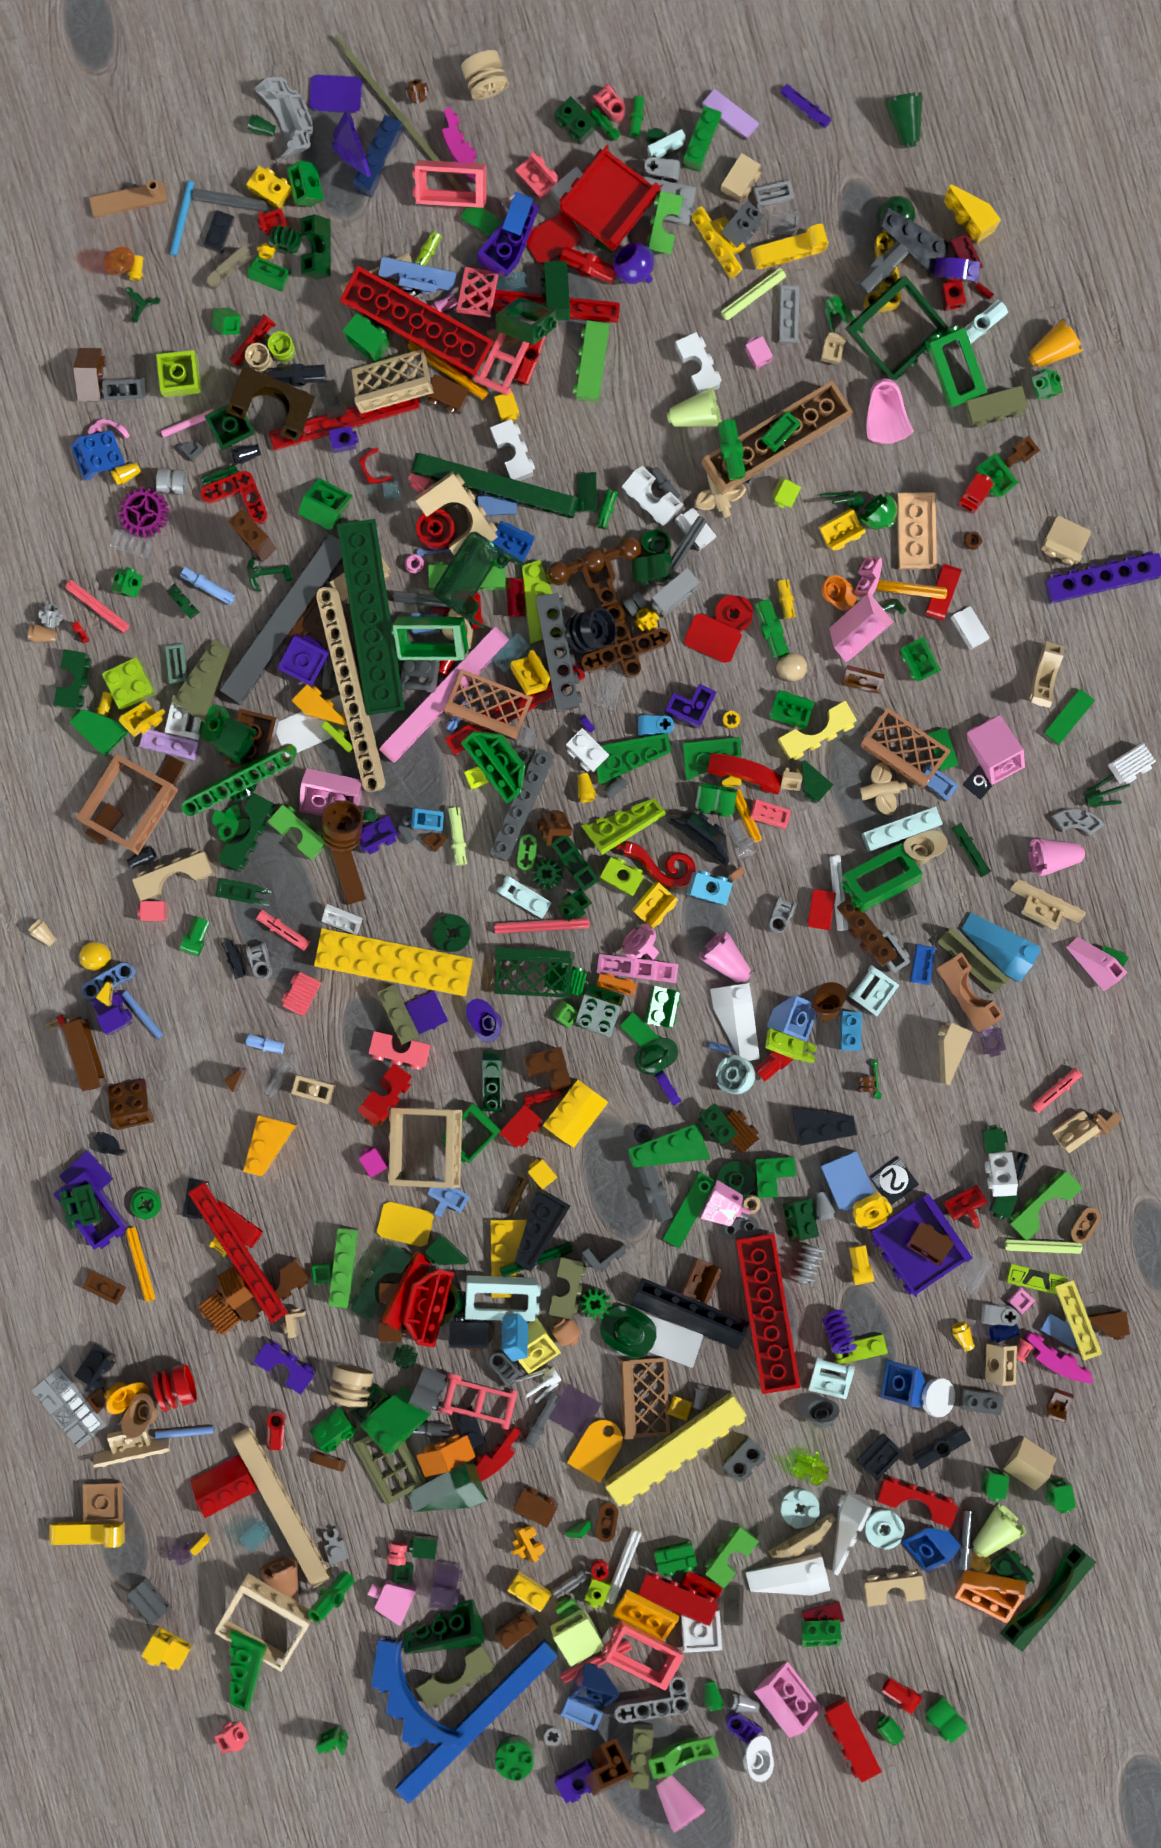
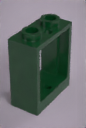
M518 297L496 314L497 332L534 345L557 327L556 310ZM526 317L536 322L531 325L521 321V319Z

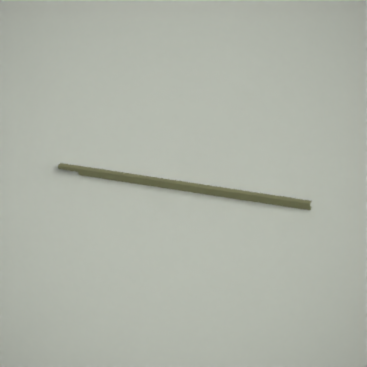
M336 35L335 39L345 50L344 54L396 118L402 122L405 129L432 161H440L339 36ZM441 172L456 191H465L450 172Z

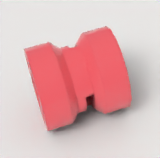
M398 1541L389 1542L388 1549L390 1553L387 1555L386 1562L392 1565H405V1552H407L408 1544Z

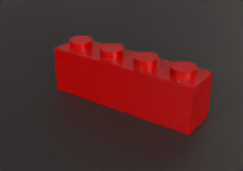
M652 1572L650 1575H645L638 1593L639 1596L664 1609L708 1627L711 1626L718 1607L715 1598L705 1595L704 1598L698 1596V1591L689 1587L686 1590L679 1588V1583L668 1580V1583L660 1580L661 1576Z
M844 1697L824 1707L826 1711L824 1718L828 1726L833 1725L835 1729L832 1732L837 1743H842L844 1747L841 1750L846 1761H851L853 1766L850 1769L854 1778L859 1777L861 1783L882 1773L846 1698Z

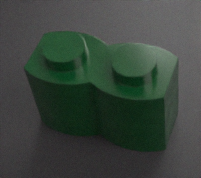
M657 554L631 560L633 582L638 583L639 586H650V582L655 581L657 584L667 583L668 579L673 578L671 555Z

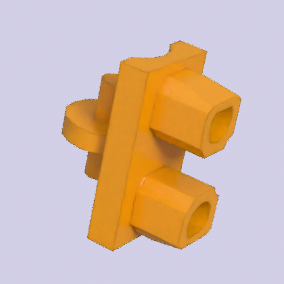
M530 1525L513 1530L517 1539L512 1541L515 1547L511 1550L512 1555L518 1554L520 1559L527 1557L529 1562L538 1561V1556L545 1552V1548L539 1541L533 1545L531 1544L529 1539L537 1535L534 1527Z

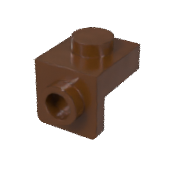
M1055 1388L1046 1406L1047 1417L1053 1421L1065 1423L1067 1419L1066 1413L1072 1403L1073 1394Z

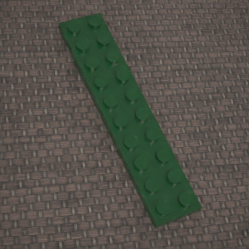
M369 519L337 524L367 715L405 710L394 636L391 633L392 623L376 520Z

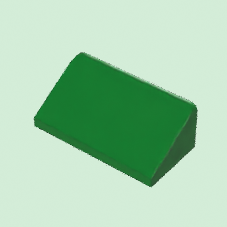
M256 256L248 268L247 277L282 292L291 270Z

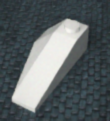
M750 984L710 989L713 1009L737 1056L743 1057L748 1061L760 1059Z

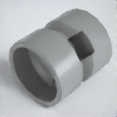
M158 468L156 477L157 492L169 494L172 491L176 495H185L187 471L175 469L171 472L170 469Z

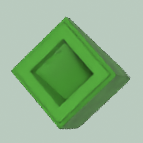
M561 1000L551 1015L570 1028L576 1020L579 1011L564 1000Z

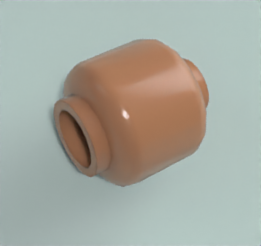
M562 1317L552 1326L554 1328L552 1334L562 1346L570 1345L572 1347L580 1340L578 1337L581 1330L572 1319Z

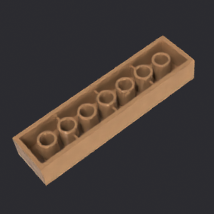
M832 380L738 437L743 446L742 458L746 471L745 478L735 481L729 480L726 462L721 454V447L705 456L701 464L720 494L724 495L850 418L853 411ZM788 411L801 425L774 452L761 438Z

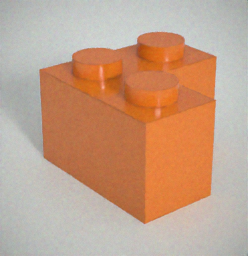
M459 1434L449 1437L446 1443L444 1441L434 1446L433 1444L422 1448L423 1452L416 1455L425 1477L449 1472L476 1457L468 1436L459 1437Z

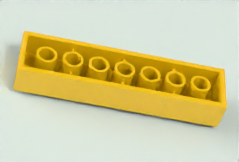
M322 929L314 966L466 997L474 959Z

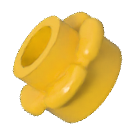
M262 243L261 246L257 247V251H259L258 256L262 259H272L276 249L269 243Z

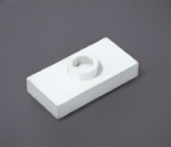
M327 904L322 922L357 935L363 918Z

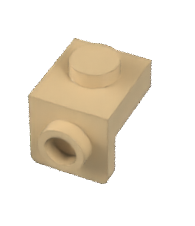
M828 332L824 340L820 361L839 365L847 337L837 332Z
M301 1308L289 1309L290 1312L285 1314L286 1322H283V1329L285 1334L288 1333V1338L298 1335L296 1317L306 1315V1310L301 1311Z

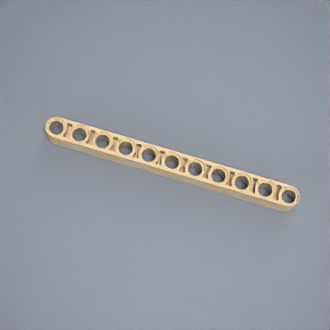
M322 587L317 591V602L362 786L368 792L380 791L385 786V778L370 717L366 713L363 688L340 594L333 587ZM327 592L330 593V599H329V600L326 599V593H327ZM332 610L335 612L334 619L330 616ZM336 629H338L340 633L338 638L335 636ZM341 648L344 650L343 657L340 656L339 652ZM346 666L349 669V673L347 676L344 673V669ZM350 685L353 687L352 694L349 693ZM354 704L358 706L357 713L353 710ZM359 722L363 727L361 732L358 730ZM364 741L367 744L366 750H364L362 747ZM368 760H370L372 763L370 769L367 767ZM372 779L376 781L375 788L371 784Z

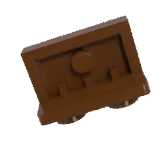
M559 810L541 812V819L537 821V828L540 830L541 837L547 845H551L552 836H571L572 828L564 812Z
M694 1257L680 1293L707 1304L708 1300L712 1297L715 1284L720 1278L721 1268Z

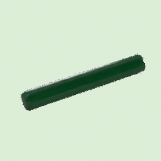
M567 1242L545 1250L536 1265L573 1252L571 1243ZM515 1262L500 1267L502 1277L525 1270Z

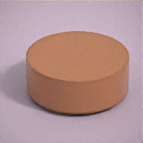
M739 867L727 876L728 881L732 883L746 871L743 867Z

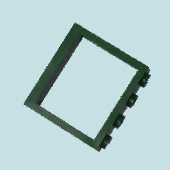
M904 275L900 276L844 329L887 379H895L896 381L904 375L903 371L908 366L911 368L918 362L917 358L922 353H928L925 341L930 339L929 336L938 332L941 334L945 333L949 327L908 277ZM904 288L936 326V329L890 371L857 331Z

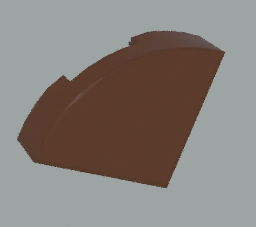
M431 833L422 838L434 852L448 839V837L439 833Z
M103 1386L86 1398L96 1414L103 1409L106 1403Z

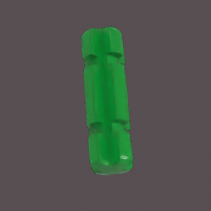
M594 108L590 116L597 121V124L609 135L612 141L617 140L620 137L618 129L614 128V125L605 115L601 114L602 112L598 108Z

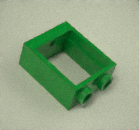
M475 1103L464 1112L462 1122L472 1113L492 1133L470 1156L461 1148V1162H467L468 1164L501 1131ZM445 1132V1133L441 1136V1138L443 1139L442 1143L446 1146V1132Z

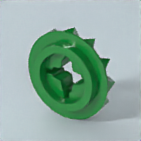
M145 1188L137 1191L132 1196L130 1207L136 1217L147 1220L155 1217L160 1212L162 1203L160 1196L154 1190ZM143 1199L146 1201L153 1200L149 1204L150 1210L147 1207L139 1208L143 1204Z

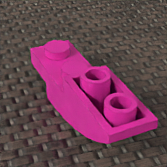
M452 107L444 109L448 128L442 129V134L454 162L475 163L474 159L477 156L474 147L470 148L469 141L464 143L462 131L458 132L457 125H459L457 113L453 114ZM463 173L476 184V174Z
M1028 1331L1024 1335V1338L1037 1349L1032 1356L1042 1364L1069 1379L1085 1383L1094 1382L1090 1377L1092 1373L1085 1366L1080 1368L1076 1364L1078 1360L1071 1353L1066 1355L1064 1352H1061L1057 1357L1058 1352L1051 1345L1047 1348L1042 1343L1044 1339L1038 1333L1032 1334Z

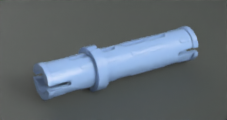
M184 567L181 572L180 578L192 583L195 588L208 592L228 605L233 603L236 595L206 579L205 575H199L188 567Z

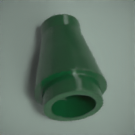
M251 114L247 129L251 130V133L273 137L276 125L271 124L258 114L256 116Z

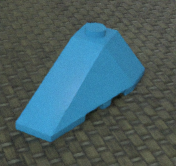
M971 912L961 929L1003 974L1018 982H1021L1042 949L1030 941Z

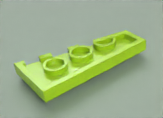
M653 798L631 806L630 810L615 812V815L605 819L604 817L596 819L595 823L589 825L587 823L583 824L581 828L601 855L665 816L666 813L657 800Z

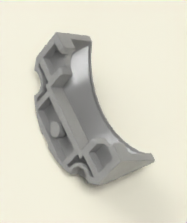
M267 77L255 87V91L270 105L280 123L283 134V152L281 157L285 159L310 147V136L313 134L312 120L304 100L296 90L292 91L287 86V81L284 78Z

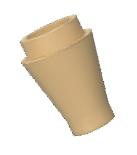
M40 919L28 929L31 932L30 935L48 947L57 939L46 923Z

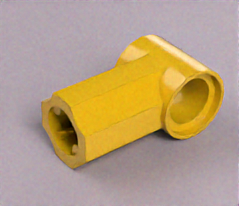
M866 1245L850 1247L849 1252L853 1267L851 1271L854 1285L874 1282Z

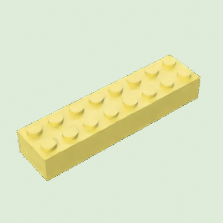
M730 1391L605 1480L606 1489L619 1507L622 1504L624 1506L630 1504L634 1500L633 1497L638 1493L641 1495L650 1489L649 1485L653 1482L659 1483L666 1477L665 1474L670 1470L674 1472L682 1466L681 1462L686 1459L688 1461L693 1459L698 1454V1450L701 1448L707 1449L714 1443L712 1440L718 1436L722 1438L728 1434V1429L733 1425L737 1427L742 1424L747 1416L745 1410Z

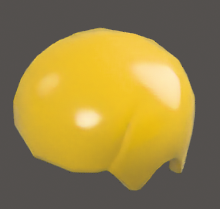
M89 942L82 947L79 953L81 965L92 971L103 970L109 965L111 960L110 950L105 944L98 942Z

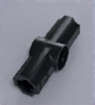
M290 364L288 367L268 368L267 375L283 383H288L292 387L305 386L306 383L326 382L325 365L305 366L304 364Z
M961 1425L946 1435L934 1439L931 1444L912 1454L922 1470L937 1460L948 1457L952 1451L971 1441ZM940 1443L946 1444V1449L943 1452L937 1451V1446Z

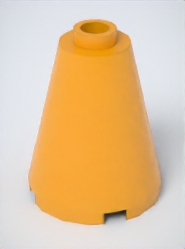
M1064 318L1029 351L1031 356L1028 359L1033 367L1037 365L1038 368L1076 355L1084 350L1082 347L1078 348L1081 343L1071 326L1067 327V325H1064L1067 322Z

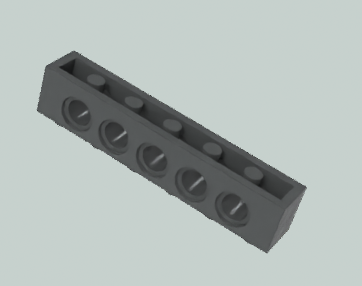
M558 593L537 596L536 603L556 710L561 712L579 708V703H582L581 692H577L575 685L579 684L577 672L573 673L572 665H575L574 654H570L568 648L570 644L565 632L567 617L562 615L561 610L565 609L563 597L559 598ZM554 610L558 613V616L555 619H550L547 617V613ZM553 629H559L561 636L553 638L550 633ZM556 648H563L565 654L557 657L554 651ZM562 666L569 670L564 676L559 675L557 672ZM564 685H569L572 691L566 695L561 692V688Z
M539 748L536 749L523 778L521 793L512 802L490 851L491 855L508 862L555 759V755Z

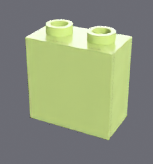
M585 1608L550 1626L553 1638L570 1666L581 1663L587 1657L597 1654L605 1648L602 1637Z

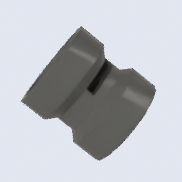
M637 590L631 594L630 598H625L621 601L631 617L636 615L639 609L647 606L646 601Z

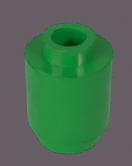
M884 1715L877 1721L876 1729L888 1744L891 1743L892 1746H895L903 1740V1730L891 1716L886 1717Z

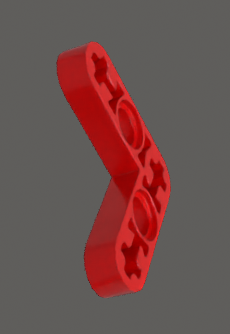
M248 471L238 472L208 484L201 489L202 499L209 504L241 493L250 518L258 525L264 524L268 520V513L255 480ZM243 476H246V478H250L248 480L247 485H245L243 482L239 483L238 486L240 488L238 489L236 488V484L233 481L234 479H236L238 483L243 480ZM229 482L232 484L233 488L230 492L222 490L224 483ZM216 486H218L219 491L222 494L219 496L218 492L212 494L213 498L209 499L208 496L205 497V495H207L208 490H210L211 492L217 491V489L215 488ZM248 494H257V500L254 503L248 502ZM257 506L260 513H264L261 520L254 518L257 515L254 508L250 510V507Z

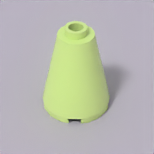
M707 389L671 407L670 412H667L669 424L672 423L674 427H717L718 423L721 422L714 389Z
M998 1504L973 1541V1551L979 1557H988L1026 1534L1023 1524L1021 1526L1018 1525V1518L1004 1505L1000 1507V1504Z

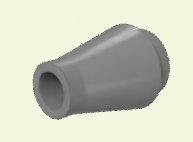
M828 1192L817 1193L816 1216H818L819 1221L834 1219L835 1211Z
M740 1693L732 1694L729 1708L734 1713L757 1714L760 1706L759 1702Z

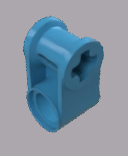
M638 716V735L640 736L670 734L674 730V722L669 716ZM665 720L668 721V724H671V726L667 727V730L660 726L664 724Z

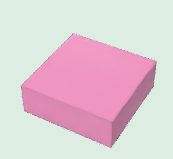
M1019 1287L1007 1301L1018 1312L1023 1314L1035 1300L1022 1287Z

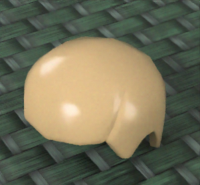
M788 653L779 658L776 663V671L781 679L796 682L807 673V662L799 654Z

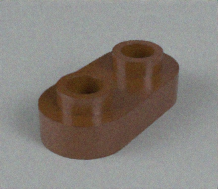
M605 1502L599 1508L596 1536L602 1542H609L615 1536L618 1508L612 1502ZM608 1508L612 1510L610 1515L605 1513V1510ZM608 1528L609 1532L607 1534H604L602 1532V1529Z

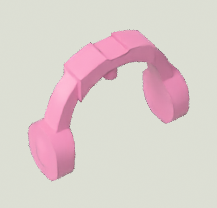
M105 419L98 420L88 430V435L95 434L96 430L101 432L102 429L100 427L111 425L121 432L126 439L130 436L126 428L121 424Z

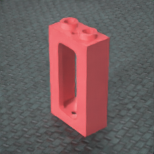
M418 160L416 165L413 166L412 177L415 178L413 197H416V204L480 208L485 206L487 202L486 164ZM433 171L476 174V192L429 189L427 187L426 173Z
M620 1620L619 1624L614 1626L609 1642H606L604 1644L605 1648L602 1649L605 1661L666 1691L684 1658L683 1653L680 1649ZM627 1634L666 1654L668 1657L662 1669L657 1671L617 1651L616 1648L623 1635Z

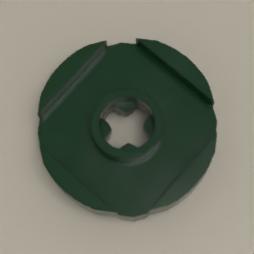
M175 583L166 590L190 619L200 613L193 604L189 606L191 601L185 594L179 595L182 591Z
M448 914L436 921L432 936L435 944L441 950L457 952L467 946L470 941L471 931L469 924L464 918ZM448 929H456L455 934L457 936L455 938L450 937L449 939L446 931Z
M739 1160L729 1161L719 1169L717 1180L742 1194L743 1198H745L753 1191L755 1174L748 1164ZM733 1175L741 1176L739 1185L731 1183Z

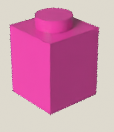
M370 1146L361 1152L363 1156L359 1160L371 1178L389 1167L377 1147L372 1150Z

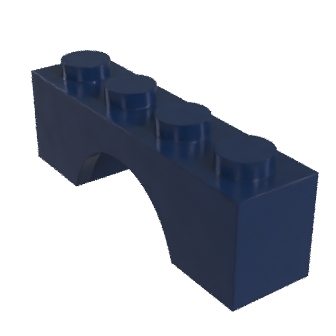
M386 114L384 115L365 155L371 176L367 177L358 171L353 181L356 191L372 198L379 184L385 161L391 150L396 147L404 131L401 121Z

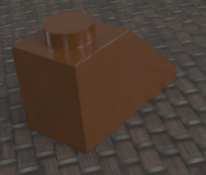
M1123 1309L1087 1315L1092 1325L1113 1338V1340L1125 1339V1335H1130L1127 1312Z

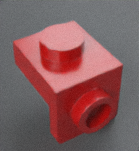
M281 208L266 214L258 212L260 218L257 219L258 226L261 231H265L267 236L270 235L274 226L288 227Z

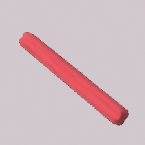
M567 919L496 923L494 930L496 934L587 929L589 928V919H572L569 922Z

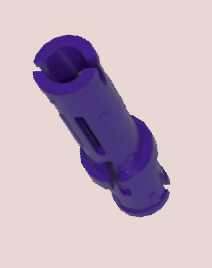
M788 83L783 87L780 94L805 112L809 119H813L824 129L829 125L832 118L822 112L817 104L811 103Z

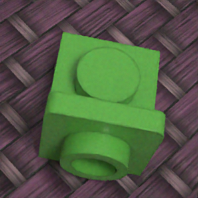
M570 1596L560 1599L556 1603L555 1611L564 1619L581 1608L573 1597Z

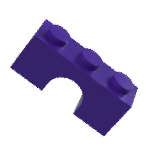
M268 1340L253 1362L267 1372H270L276 1364L286 1365L290 1371V1376L285 1384L301 1395L316 1374L313 1371L314 1368L306 1362L304 1364L297 1360L298 1357L290 1351L287 1353L282 1350V1345L275 1340L272 1342Z

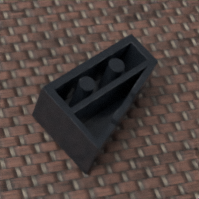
M791 1107L799 1146L857 1135L854 1116Z

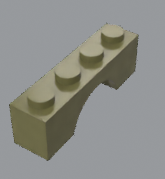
M484 1644L476 1645L466 1652L465 1669L457 1677L443 1679L432 1674L417 1684L416 1690L428 1709L432 1706L434 1708L440 1706L444 1702V1698L449 1695L450 1697L455 1696L461 1691V1687L472 1685L481 1674L485 1676L493 1670L492 1667L495 1661Z

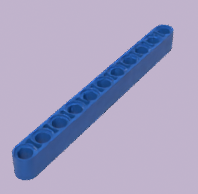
M545 1639L541 1641L453 1729L465 1733L464 1741L457 1747H448L445 1743L440 1742L398 1783L394 1790L408 1804L411 1803L556 1659L559 1653Z

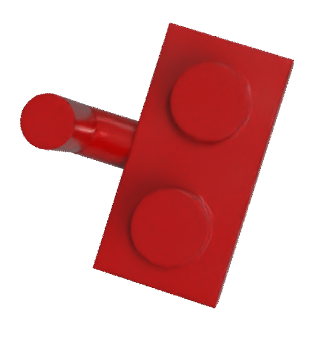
M978 1185L943 1202L953 1221L968 1214L973 1228L978 1229L980 1227L979 1218L974 1210L986 1204L987 1200Z

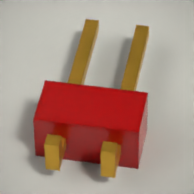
M67 1015L57 1016L56 1020L46 1024L45 1026L56 1021L59 1023L58 1026L49 1029L48 1032L59 1026L62 1028V1025L67 1023L64 1018Z

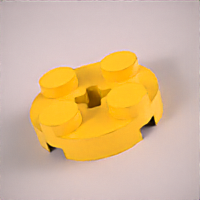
M878 1192L855 1202L853 1205V1218L861 1228L862 1226H867L868 1229L879 1227L887 1221L886 1216L889 1213L891 1215L892 1207L887 1198Z

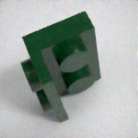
M1006 1548L990 1562L1001 1577L1026 1581V1585L1029 1582H1032V1584L1035 1582L1032 1577L1034 1575L1033 1571L1028 1565L1023 1567L1019 1562L1022 1558L1015 1550L1011 1552Z

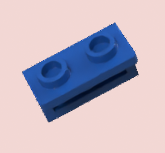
M500 521L496 531L498 537L490 542L488 548L523 564L532 548L535 537L527 531L514 527L510 523Z

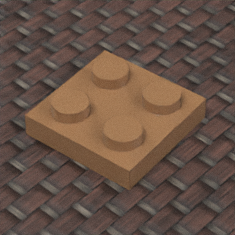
M123 1482L83 1484V1524L121 1523L124 1521Z

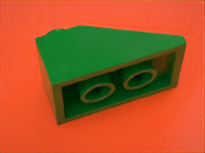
M406 1386L373 1411L360 1425L389 1455L432 1414L431 1412L429 1414L408 1405L413 1393Z

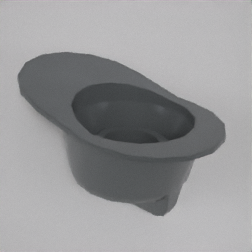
M804 1393L795 1401V1409L798 1414L809 1419L817 1428L833 1426L834 1420L840 1413L836 1402L818 1394Z

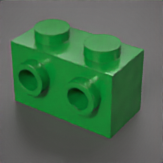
M1066 1478L1046 1481L1048 1491H1045V1497L1050 1506L1056 1511H1060V1513H1069L1072 1511L1071 1509L1076 1508L1073 1486Z

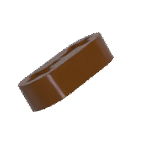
M312 1450L309 1457L310 1462L337 1471H344L346 1460L316 1450Z

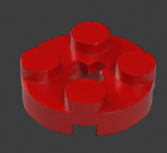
M740 595L725 596L718 602L715 610L716 620L734 627L740 632L748 628L753 617V608L750 602ZM731 609L733 611L738 610V618L729 617Z

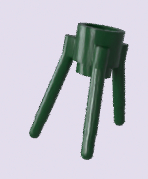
M852 490L849 492L821 493L819 495L820 497L845 496V498L833 500L832 504L846 502L847 507H851L854 512L859 511V507L864 505L861 491L854 492Z
M1114 774L1094 786L1087 788V791L1084 792L1085 801L1088 807L1093 806V808L1121 804V800L1100 801L1103 800L1102 796L1128 788L1130 784L1121 785L1103 792L1099 789L1096 790L1115 778Z

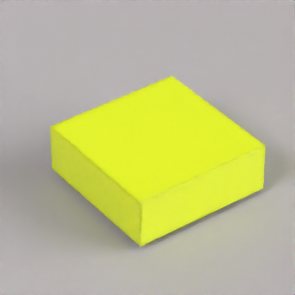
M479 766L464 771L471 790L489 783Z

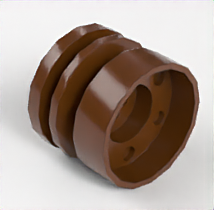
M340 800L330 803L324 809L321 833L322 840L327 847L338 852H346L354 849L360 843L363 825V815L360 808L352 802Z

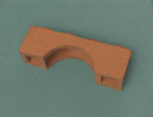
M962 952L936 968L978 1032L994 1025L1004 1017L994 1000H983L971 990L968 976L972 967Z

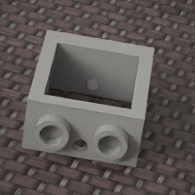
M686 568L652 597L651 608L658 616L661 615L664 618L699 588V580Z

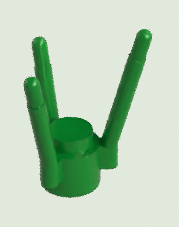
M838 295L831 297L825 302L827 308L824 311L828 318L831 333L835 332L831 314L833 316L840 314L846 324L849 321L843 311L846 312L852 321L855 319ZM861 327L860 331L865 333V329Z

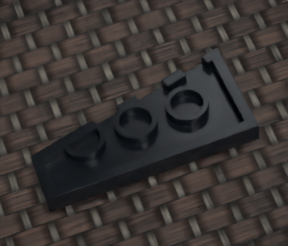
M886 208L878 227L895 243L897 241L902 243L909 252L908 255L916 260L915 263L919 267H923L931 278H935L936 258L944 257L949 242L892 209Z
M538 1186L515 1259L516 1264L529 1272H532L570 1209L569 1204Z

